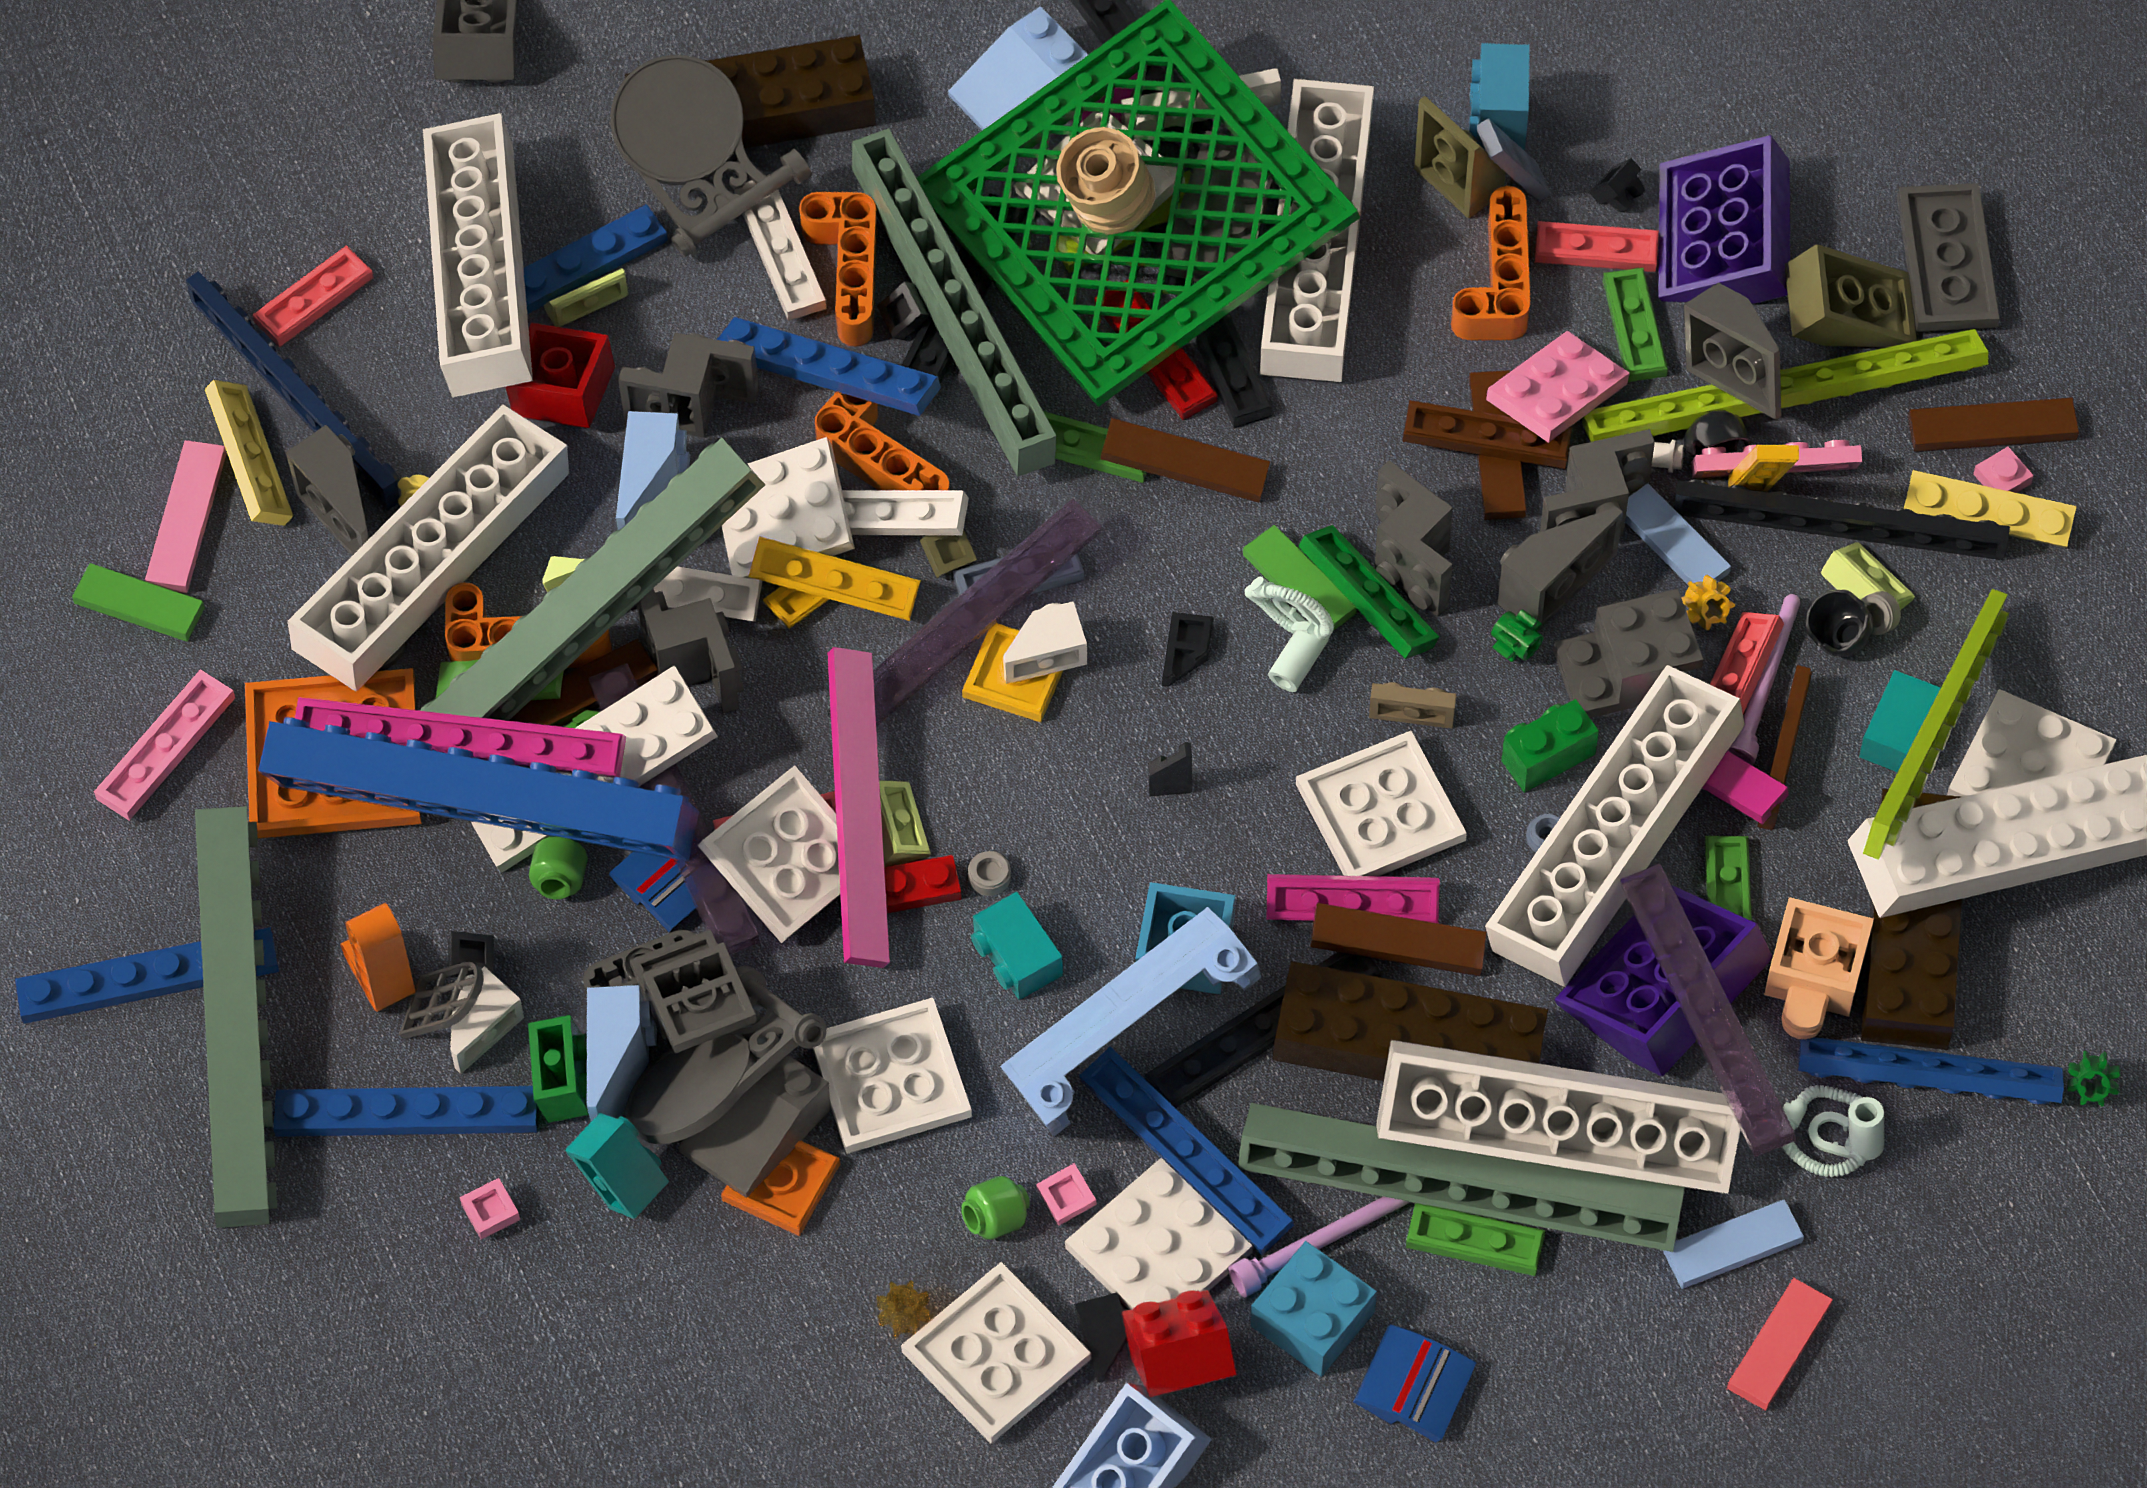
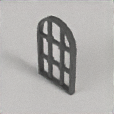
M464 962L420 975L415 989L416 993L413 994L399 1035L407 1039L445 1029L459 1023L472 1009L481 993L484 981L483 970L473 962ZM474 970V977L465 979L467 971ZM459 973L458 979L454 983L444 985L446 977ZM438 979L433 989L425 991L428 982ZM473 985L467 998L457 1000L463 987ZM453 990L450 1001L436 1006L442 993ZM432 996L429 1006L424 1010L418 1011L421 1000ZM457 1007H460V1008L452 1015L453 1010L455 1011ZM446 1011L443 1020L430 1023L432 1016ZM424 1017L421 1026L412 1028L415 1019Z

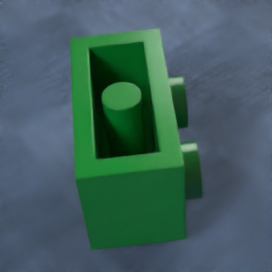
M1576 699L1565 705L1556 704L1547 709L1542 717L1529 724L1520 723L1509 730L1504 737L1501 761L1525 793L1596 755L1599 730Z
M571 1015L528 1023L534 1101L547 1122L551 1123L589 1115L587 1109V1033L582 1034Z

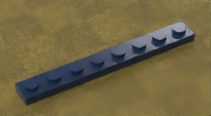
M199 271L187 278L186 283L190 299L196 308L313 432L327 425L336 436L343 434L355 451L352 459L360 472V476L357 479L387 511L397 505L400 497L397 485L400 479L395 470L388 463L382 465L375 458L374 450L364 437L356 438L350 432V426L344 416L338 410L332 412L325 405V399L315 385L310 384L307 386L300 379L301 375L295 364L289 358L282 360L276 353V348L271 339L264 332L258 334L251 327L252 323L241 307L236 306L233 308L230 305L224 290L215 280L209 282Z

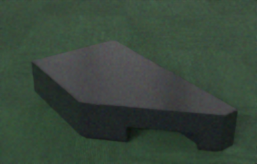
M1172 612L1162 686L1169 687L1208 661L1214 617Z

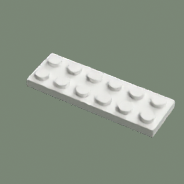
M675 665L576 727V729L620 733L627 736L620 777L637 781L639 786L718 737ZM556 771L557 773H561L564 775H572V773ZM598 776L597 780L613 783L614 778ZM471 822L494 864L501 872L506 871L533 854L535 846L542 839L550 837Z

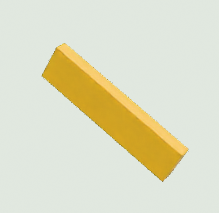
M1756 445L1728 475V487L1740 485L1753 491H1769L1799 460V445Z
M761 536L758 539L748 576L910 621L920 585V580Z

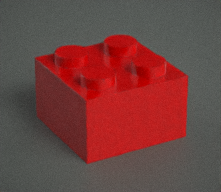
M531 323L528 330L533 381L505 387L511 410L524 418L590 428L615 369L608 335Z
M1197 1290L1185 1291L1179 1294L1177 1298L1158 1303L1153 1301L1143 1302L1131 1310L1122 1312L1131 1359L1149 1397L1236 1375L1228 1329L1208 1290L1201 1292Z

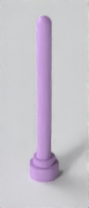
M1794 594L1787 595L1783 601L1779 616L1784 626L1747 705L1743 717L1745 726L1728 749L1730 753L1752 766L1759 751L1758 739L1755 734L1800 606V599Z
M1381 1197L1259 1261L1256 1258L1251 1260L1243 1258L1228 1267L1230 1278L1239 1294L1246 1298L1261 1290V1284L1267 1282V1276L1282 1269L1305 1241L1319 1250L1410 1202Z

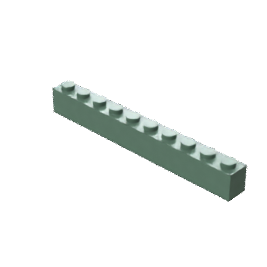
M888 128L852 141V171L864 193L871 196L875 201L876 216L911 281L915 284L932 320L1016 476L1019 477L1055 464L1056 434L890 129Z
M722 437L715 444L707 446L689 468L675 475L665 490L653 501L642 505L637 511L636 516L622 529L613 532L607 538L605 545L590 558L581 561L570 577L560 586L547 592L543 601L528 615L519 618L512 626L510 632L498 643L487 647L482 653L481 658L466 672L458 674L439 697L425 704L420 711L509 721L766 484Z
M247 806L195 809L216 1228L270 1224L269 1209H277L276 1182L267 1183V1168L275 1167L274 1141L265 1142V1127H273L272 1100L263 1101L262 1086H271L270 1061L261 1060L260 1046L269 1045L267 1019L259 1020L258 1006L267 1004L265 979L257 980L256 966L264 965L263 939L254 940V926H262L261 900H252V887L260 886L259 860L250 861V847H258L257 821L248 822Z
M1256 1103L1250 1104L1242 1133L1238 1168L1241 1170L1673 1252L1685 1189L1683 1186L1378 1138L1377 1126Z

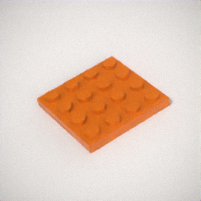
M413 668L376 671L357 692L331 675L245 683L249 822L257 821L258 838L422 824L421 812L280 787L258 771L269 721L283 723L285 717L295 718L298 697L416 710Z

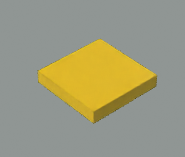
M992 622L963 687L962 696L984 705L1042 722L1063 670L1006 684L1003 655L1020 630Z

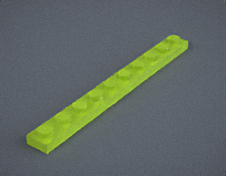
M1972 329L1780 370L1781 409L1801 404H1811L1815 401L1838 396H1850L1857 392L1876 388H1888L1895 384L1909 381L1925 380L1942 374L1968 371L1972 368L1988 365V350L1976 330ZM1711 384L1593 409L1582 418V425L1590 441L1593 442L1648 429L1651 430L1653 437L1682 429L1688 430L1697 418L1710 411L1726 410L1739 417L1763 412Z
M1995 589L1990 591L1872 822L1862 854L1879 860L1887 844L1895 846L1903 823L1908 821L1915 800L1920 797L1928 774H1931L1935 767L1940 750L1943 751L1952 727H1955L1963 705L1967 704L1975 681L1979 680L1986 660L1990 658L1998 636H2001L2009 617V612L2003 611L2008 594Z

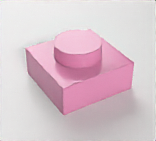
M2009 447L2004 448L1976 465L1973 474L1983 486L2014 493L2031 485L2034 476Z
M1075 1163L1036 1184L1039 1194L1058 1226L1097 1205L1094 1195Z
M499 1178L460 1197L461 1205L481 1240L520 1220L519 1212Z

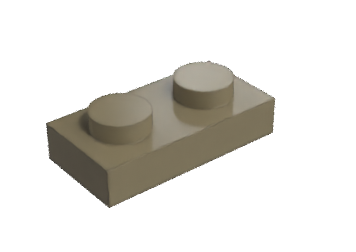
M1394 682L1384 684L1372 683L1369 718L1453 729L1456 694L1447 693L1439 688H1427L1425 690L1408 688Z

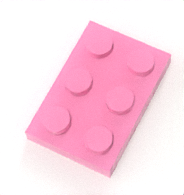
M1566 331L1490 386L1486 400L1549 443L1625 387L1628 383L1629 372L1569 331Z

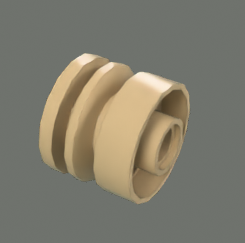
M1106 127L1088 129L1073 137L1062 149L1056 165L1057 181L1081 223L1092 231L1104 234L1126 232L1140 224L1151 211L1155 199L1154 180L1133 141L1124 133Z

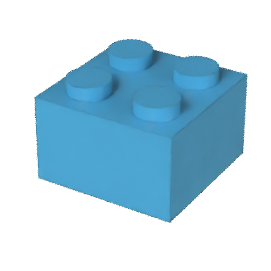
M1481 43L1480 59H1472L1469 132L1477 139V143L1485 151L1486 149L1477 131V125L1488 118L1525 151L1529 113V45Z
M1150 882L1135 962L1207 907L1233 930L1235 895ZM1201 971L1180 988L1221 995L1223 982L1213 987Z
M1305 1241L1251 1305V1327L1322 1377L1375 1313L1377 1291Z

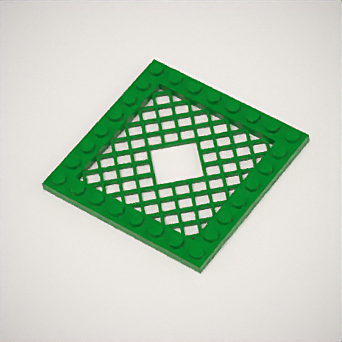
M1165 0L916 177L936 216L1098 407L1360 219L1358 209L1171 0ZM1147 65L1167 66L1165 82L1144 81ZM1174 69L1187 83L1172 82ZM1138 72L1137 80H1128ZM1115 88L1135 89L1133 104H1112ZM1142 90L1163 91L1160 106L1140 105ZM1170 91L1191 92L1188 108L1168 107ZM1106 95L1105 103H1095ZM1199 96L1211 110L1195 109L1197 97ZM1083 111L1103 112L1100 127L1108 128L1110 112L1130 114L1128 130H1116L1124 133L1132 141L1134 139L1154 140L1151 156H1141L1145 165L1177 167L1166 233L1126 231L1104 234L1092 231L1083 223L1082 228L1061 227L1064 210L1075 211L1070 202H1066L1067 197L1062 188L1060 189L1058 201L1038 200L1041 184L1060 185L1057 181V176L1043 175L1046 159H1059L1061 154L1059 150H1048L1050 135H1071V140L1088 129H1094L1093 127H1080ZM1138 114L1158 115L1156 131L1135 130ZM1166 116L1186 117L1184 133L1163 132ZM1074 118L1072 126H1063ZM1193 119H1214L1212 134H1191ZM1221 122L1234 136L1219 135ZM1161 141L1182 142L1179 158L1159 157ZM1041 142L1040 149H1031ZM1189 142L1210 144L1207 160L1186 159ZM1217 144L1238 145L1235 162L1215 160ZM1246 149L1258 163L1243 162L1244 150ZM1018 157L1038 158L1036 173H1015ZM1009 165L1008 172H999L1004 167ZM1185 167L1205 169L1203 185L1182 184ZM1213 169L1233 170L1231 187L1210 185ZM1241 171L1262 172L1259 188L1238 187ZM1268 176L1274 180L1281 190L1266 189ZM986 180L1006 181L1003 197L983 196ZM1013 182L1033 183L1031 199L1011 198ZM976 188V193L974 195L972 193V190ZM1180 192L1201 194L1198 210L1178 209ZM1208 194L1228 195L1226 212L1206 211ZM1236 196L1257 197L1255 213H1235ZM1264 199H1285L1283 216L1262 214ZM1293 202L1298 209L1291 214ZM983 205L1001 206L998 222ZM1008 208H1029L1026 224L1006 223ZM1036 209L1056 210L1054 226L1033 225ZM1176 218L1196 219L1194 235L1173 234ZM1204 219L1225 221L1222 237L1201 236ZM1232 221L1253 223L1250 239L1229 238ZM1260 223L1276 224L1258 237ZM1006 232L1024 233L1021 249ZM1031 235H1052L1049 251L1029 250ZM1059 236L1080 237L1077 253L1057 252ZM1087 237L1108 239L1105 255L1084 254ZM1115 239L1136 240L1133 257L1112 256ZM1143 241L1164 242L1161 259L1141 258ZM1171 243L1192 244L1189 261L1169 259ZM1199 245L1220 246L1218 262L1197 261ZM1228 247L1243 248L1225 261ZM1029 259L1047 260L1044 276ZM1055 261L1075 262L1072 279L1052 277ZM1082 264H1103L1101 279H1080ZM1111 264L1131 266L1129 281H1108ZM1139 266L1159 268L1157 284L1136 283ZM1167 268L1186 269L1185 286L1164 285ZM1195 270L1211 271L1193 284ZM1052 286L1070 287L1068 303L1064 301ZM1078 288L1098 289L1096 306L1075 305ZM1106 290L1127 291L1124 308L1103 307ZM1134 292L1155 293L1152 310L1132 309ZM1162 294L1178 295L1160 308ZM1076 314L1094 315L1091 331ZM1101 315L1122 317L1119 333L1099 332ZM1130 317L1146 318L1127 332ZM1099 341H1106V342H1113V343H1111L1109 346H1107L1106 348H1104V346H1103Z

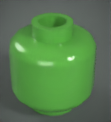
M557 836L542 839L534 848L529 870L531 885L541 895L549 899L558 900L576 894L581 889L588 862L586 850L577 841Z
M996 1176L972 1186L967 1191L965 1201L961 1207L963 1220L973 1234H978L987 1240L997 1239L1019 1230L1025 1224L1030 1200L1023 1186L1016 1185L1013 1180L1006 1176Z

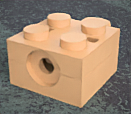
M1789 897L1769 969L1764 995L1786 1000L1782 1013L1783 1029L1790 1036L1797 1039L1814 1038L1823 1026L1826 1011L1849 1017L1872 929L1873 918Z

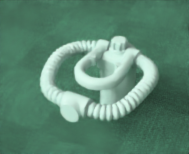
M1258 577L1251 585L1245 588V596L1261 607L1277 624H1280L1281 627L1293 634L1270 669L1268 676L1272 682L1282 689L1296 692L1327 644L1329 637L1333 633L1334 623L1327 610L1314 598L1298 590L1294 591L1293 588L1275 585L1273 582H1267L1263 577ZM1297 609L1302 613V616L1296 612Z
M1819 1085L1805 1088L1797 1096V1099L1791 1103L1786 1102L1782 1108L1780 1117L1783 1120V1126L1780 1131V1139L1783 1149L1794 1162L1811 1173L1819 1174L1820 1176L1824 1175L1825 1177L1843 1176L1853 1172L1859 1166H1864L1866 1160H1873L1883 1152L1884 1110L1880 1102L1874 1098L1862 1097L1856 1093H1848L1847 1090L1834 1089V1087L1829 1088V1086L1824 1087L1823 1085L1819 1087ZM1820 1096L1822 1098L1829 1097V1099L1833 1098V1100L1850 1104L1848 1117L1832 1111L1822 1112L1814 1117L1808 1129L1810 1141L1815 1147L1821 1151L1849 1158L1842 1162V1164H1821L1803 1154L1795 1145L1793 1139L1794 1130L1798 1128L1806 1113L1807 1104L1814 1100V1098H1820ZM1825 1122H1835L1842 1125L1844 1131L1849 1129V1137L1845 1147L1838 1145V1142L1830 1143L1821 1139L1817 1132L1818 1128Z

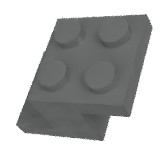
M674 332L663 373H657L645 367L634 369L622 366L618 380L625 424H627L628 411L677 413L680 430H686L687 435L703 438L705 437L716 397L756 404L759 393L754 346L746 345L737 340L727 342L709 339L697 333L686 335Z
M1648 429L1571 446L1565 493L1544 497L1540 532L1617 507L1623 511L1619 537L1623 536L1629 493L1636 492L1647 483L1649 484L1655 445L1651 430Z
M1388 460L1378 470L1375 514H1377L1382 523L1377 527L1374 569L1390 585H1396L1407 593L1410 600L1417 607L1424 610L1428 609L1438 617L1449 606L1452 564L1443 556L1449 551L1453 507Z
M653 588L636 605L639 626L651 660L658 669L657 676L675 665L688 686L711 679L723 714L739 709L738 693L744 691L739 673L742 667L736 647H730L727 639L729 629L723 611L715 612L711 598L668 610L663 592H655Z
M1678 589L1597 607L1594 633L1556 641L1553 644V653L1570 701L1576 699L1589 718L1638 707L1667 665L1681 672L1702 668L1704 660Z
M711 929L630 959L631 969L645 1001L651 1002L652 1017L662 1039L668 1037L675 1053L757 1022L755 1011L724 942L716 943Z

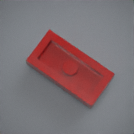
M953 855L884 867L887 913L962 900Z

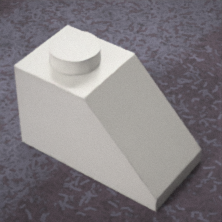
M1074 601L1065 604L1051 603L1031 613L1003 655L1006 684L1087 665V642Z
M485 966L482 968L484 976L483 986L476 1003L459 1023L451 1026V1054L455 1069L460 1074L524 1018L520 998ZM468 975L465 979L472 978L474 975ZM473 985L463 987L457 1000L467 998ZM457 1007L455 1011L453 1010L452 1015H453L460 1007Z

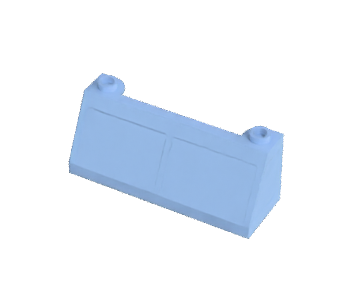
M1207 907L1000 1067L1054 1137L1071 1124L1066 1110L1070 1107L1075 1092L1065 1078V1075L1201 971L1213 987L1220 982H1234L1245 991L1261 978L1258 963L1234 932Z

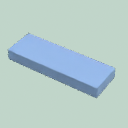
M1648 483L1629 496L1625 523L1687 585L1689 581L1693 583L1703 582L1705 575H1709L1716 582H1719L1730 573L1731 565Z
M1785 1199L1677 1240L1675 1241L1673 1252L1663 1250V1253L1681 1289L1798 1245L1802 1243L1804 1236Z

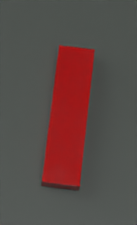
M1107 290L1103 307L1124 308L1127 291ZM1134 292L1131 308L1152 310L1140 293ZM1097 296L1094 297V305H1095V306H1096ZM1102 315L1115 333H1119L1122 317ZM1130 317L1127 332L1146 318ZM1182 348L1146 372L1182 420L1217 402V393Z

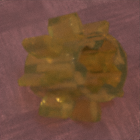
M912 1280L907 1285L898 1286L890 1282V1291L887 1297L877 1296L876 1298L877 1307L883 1310L878 1315L879 1326L889 1324L893 1329L895 1338L900 1333L911 1332L914 1335L918 1332L917 1327L920 1321L930 1322L931 1320L930 1311L924 1308L929 1303L928 1292L918 1294L914 1289ZM904 1306H910L906 1307L903 1312H898L901 1311Z

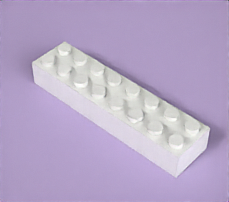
M1294 79L1288 132L1358 209L1361 216L1374 86ZM1279 199L1277 215L1283 216L1285 199ZM1293 202L1291 214L1298 209ZM1360 219L1269 284L1261 344L1260 375L1342 382Z
M499 113L423 129L440 367L452 397H458L533 381L514 153L502 114Z
M502 404L288 620L292 650L357 692L445 602L450 588L456 584L463 583L569 475L567 445Z
M1668 665L1664 668L1485 927L1492 952L1563 987L1568 984L1745 726L1740 698Z
M2147 755L1913 808L1908 821L1903 823L1895 846L1887 844L1879 860L1862 854L1875 817L1866 819L1848 839V844L1879 918L2147 855Z
M1391 1040L1376 1126L1378 1138L1728 1194L1744 1107L1739 1096Z

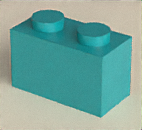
M1894 670L1863 737L1859 758L1898 772L1941 688Z
M1017 891L973 915L974 933L971 934V940L974 947L982 957L989 956L995 965L993 971L998 982L1005 990L1011 988L1018 1000L1063 976L1062 955Z
M599 1113L565 1151L610 1210L635 1219L667 1185L669 1180L659 1168L662 1164L660 1159L650 1149L642 1146L636 1138L639 1132L629 1120L621 1116L616 1119Z

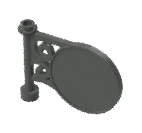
M667 55L654 58L635 68L623 80L616 91L610 114L611 131L615 146L624 161L641 176L678 226V229L675 230L676 235L671 240L684 258L690 254L693 257L698 254L695 247L697 244L792 179L799 185L812 176L806 161L795 149L780 158L783 166L769 176L762 174L750 162L742 144L743 111L738 93L725 74L704 60L687 55ZM734 153L736 154L738 162L729 161L734 155ZM727 172H735L739 178L730 177L729 183L732 188H742L746 184L747 176L756 185L742 195H735L724 187L722 178ZM712 175H714V187L710 183L705 181V179L711 177ZM660 183L674 186L684 185L680 190V202L687 210L696 211L702 206L703 200L701 197H697L694 201L689 200L688 196L694 191L699 190L705 193L708 204L700 214L694 216L686 215L676 207Z
M740 966L736 968V971L755 1011L757 1022L678 1053H675L672 1047L668 1049L644 1071L634 1085L626 1105V1118L637 1128L639 1132L638 1137L648 1143L667 1144L691 1137L725 1115L751 1086L795 1047L800 1045L803 1048H813L820 1045L826 1037L827 1028L825 1021L814 1013L802 1015L766 988V979L763 974L752 966ZM764 1007L767 1011L762 1017L759 1011ZM778 1034H783L781 1039L778 1037Z

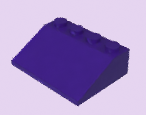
M1769 135L1660 163L1658 298L1662 302H1688L1718 282L1747 297L1751 304L1787 296L1785 264L1790 261V160L1774 138Z
M1664 882L1554 1000L1559 1007L1632 1063L1663 1077L1772 960L1773 956L1757 923Z

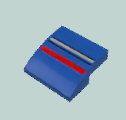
M696 837L693 838L689 861L633 851L608 874L635 904L639 905L642 903L669 933L727 882V879L698 847L700 841Z
M1391 1324L1384 1333L1353 1403L1389 1424L1399 1421L1436 1443L1443 1438L1476 1362L1432 1339Z

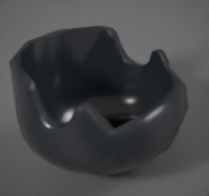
M1726 410L1706 412L1692 423L1685 434L1684 445L1689 455L1695 457L1696 455H1701L1702 449L1711 447H1724L1726 452L1736 453L1740 440L1746 446L1751 445V440L1743 421L1738 415Z
M1846 589L1828 590L1817 597L1806 612L1805 628L1807 634L1819 648L1834 657L1839 656L1842 658L1853 655L1865 647L1874 632L1873 616L1862 600Z

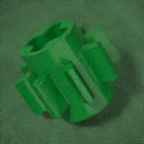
M1523 609L1520 610L1518 615H1515L1512 611H1507L1499 618L1491 631V636L1498 640L1492 648L1510 662H1514L1517 656L1526 661L1534 655L1543 641V635L1537 632L1542 623Z
M2085 1050L2083 1051V1059L2079 1064L2069 1062L2068 1072L2075 1078L2067 1081L2068 1092L2078 1090L2081 1105H2084L2087 1101H2097L2102 1107L2104 1106V1098L2108 1093L2119 1094V1084L2112 1079L2120 1076V1066L2113 1065L2109 1067L2107 1052L2104 1051L2099 1057L2095 1055L2090 1056ZM2095 1074L2101 1076V1079L2095 1078L2092 1083L2086 1081V1078L2092 1079Z

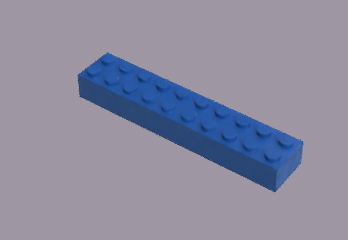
M285 717L283 723L269 721L258 771L280 787L689 861L699 811L689 802L688 797L680 795V789L656 785L654 791L646 790L639 787V782L621 777H614L613 783L597 780V774L583 770H572V775L569 776L557 773L554 766L538 762H531L530 768L514 765V759L500 755H490L489 761L473 757V752L456 747H449L447 753L432 750L433 745L417 740H407V744L404 746L392 743V738L373 732H366L365 738L350 735L351 730L334 725H325L324 731L310 728L309 722L296 718Z

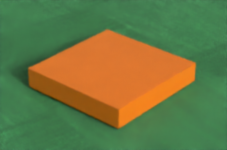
M800 1140L785 1159L779 1163L747 1198L726 1185L721 1194L722 1201L800 1236L839 1168L840 1158Z

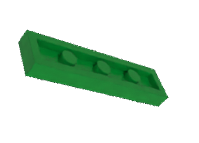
M1333 525L1304 535L1298 547L1404 659L1434 648L1439 639L1435 631Z

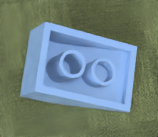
M1040 6L1008 27L948 90V96L981 130H984L1088 54Z
M628 411L616 512L618 530L622 529L636 516L637 511L642 505L653 501L665 490L675 475L684 472L690 467V453L686 452L687 431L680 430L677 413Z
M639 985L587 988V1109L591 1121L599 1113L616 1119L621 1116L634 1085L644 1073L649 1063V1046H656L657 1044L656 1023L652 1020L651 1002L643 1001Z
M1126 1383L1052 1488H1175L1187 1476L1212 1439L1160 1397H1149L1144 1385Z

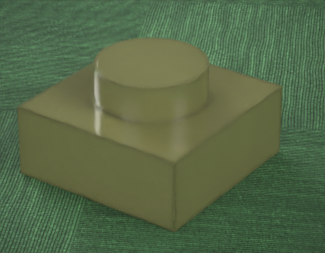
M964 529L962 535H927L920 540L936 578L977 561Z

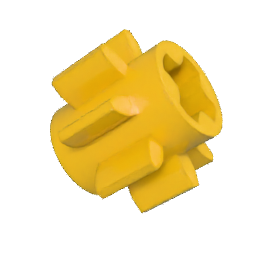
M1709 575L1704 576L1703 582L1693 583L1689 581V587L1685 592V596L1681 598L1683 604L1689 608L1686 612L1692 624L1698 622L1706 630H1710L1712 624L1719 622L1725 624L1730 608L1735 607V603L1726 597L1731 588L1722 581L1717 583Z

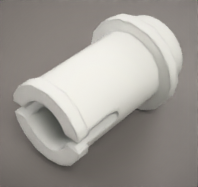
M1671 440V444L1655 442L1651 467L1668 468L1670 473H1673L1674 469H1682L1684 445L1676 444V440Z

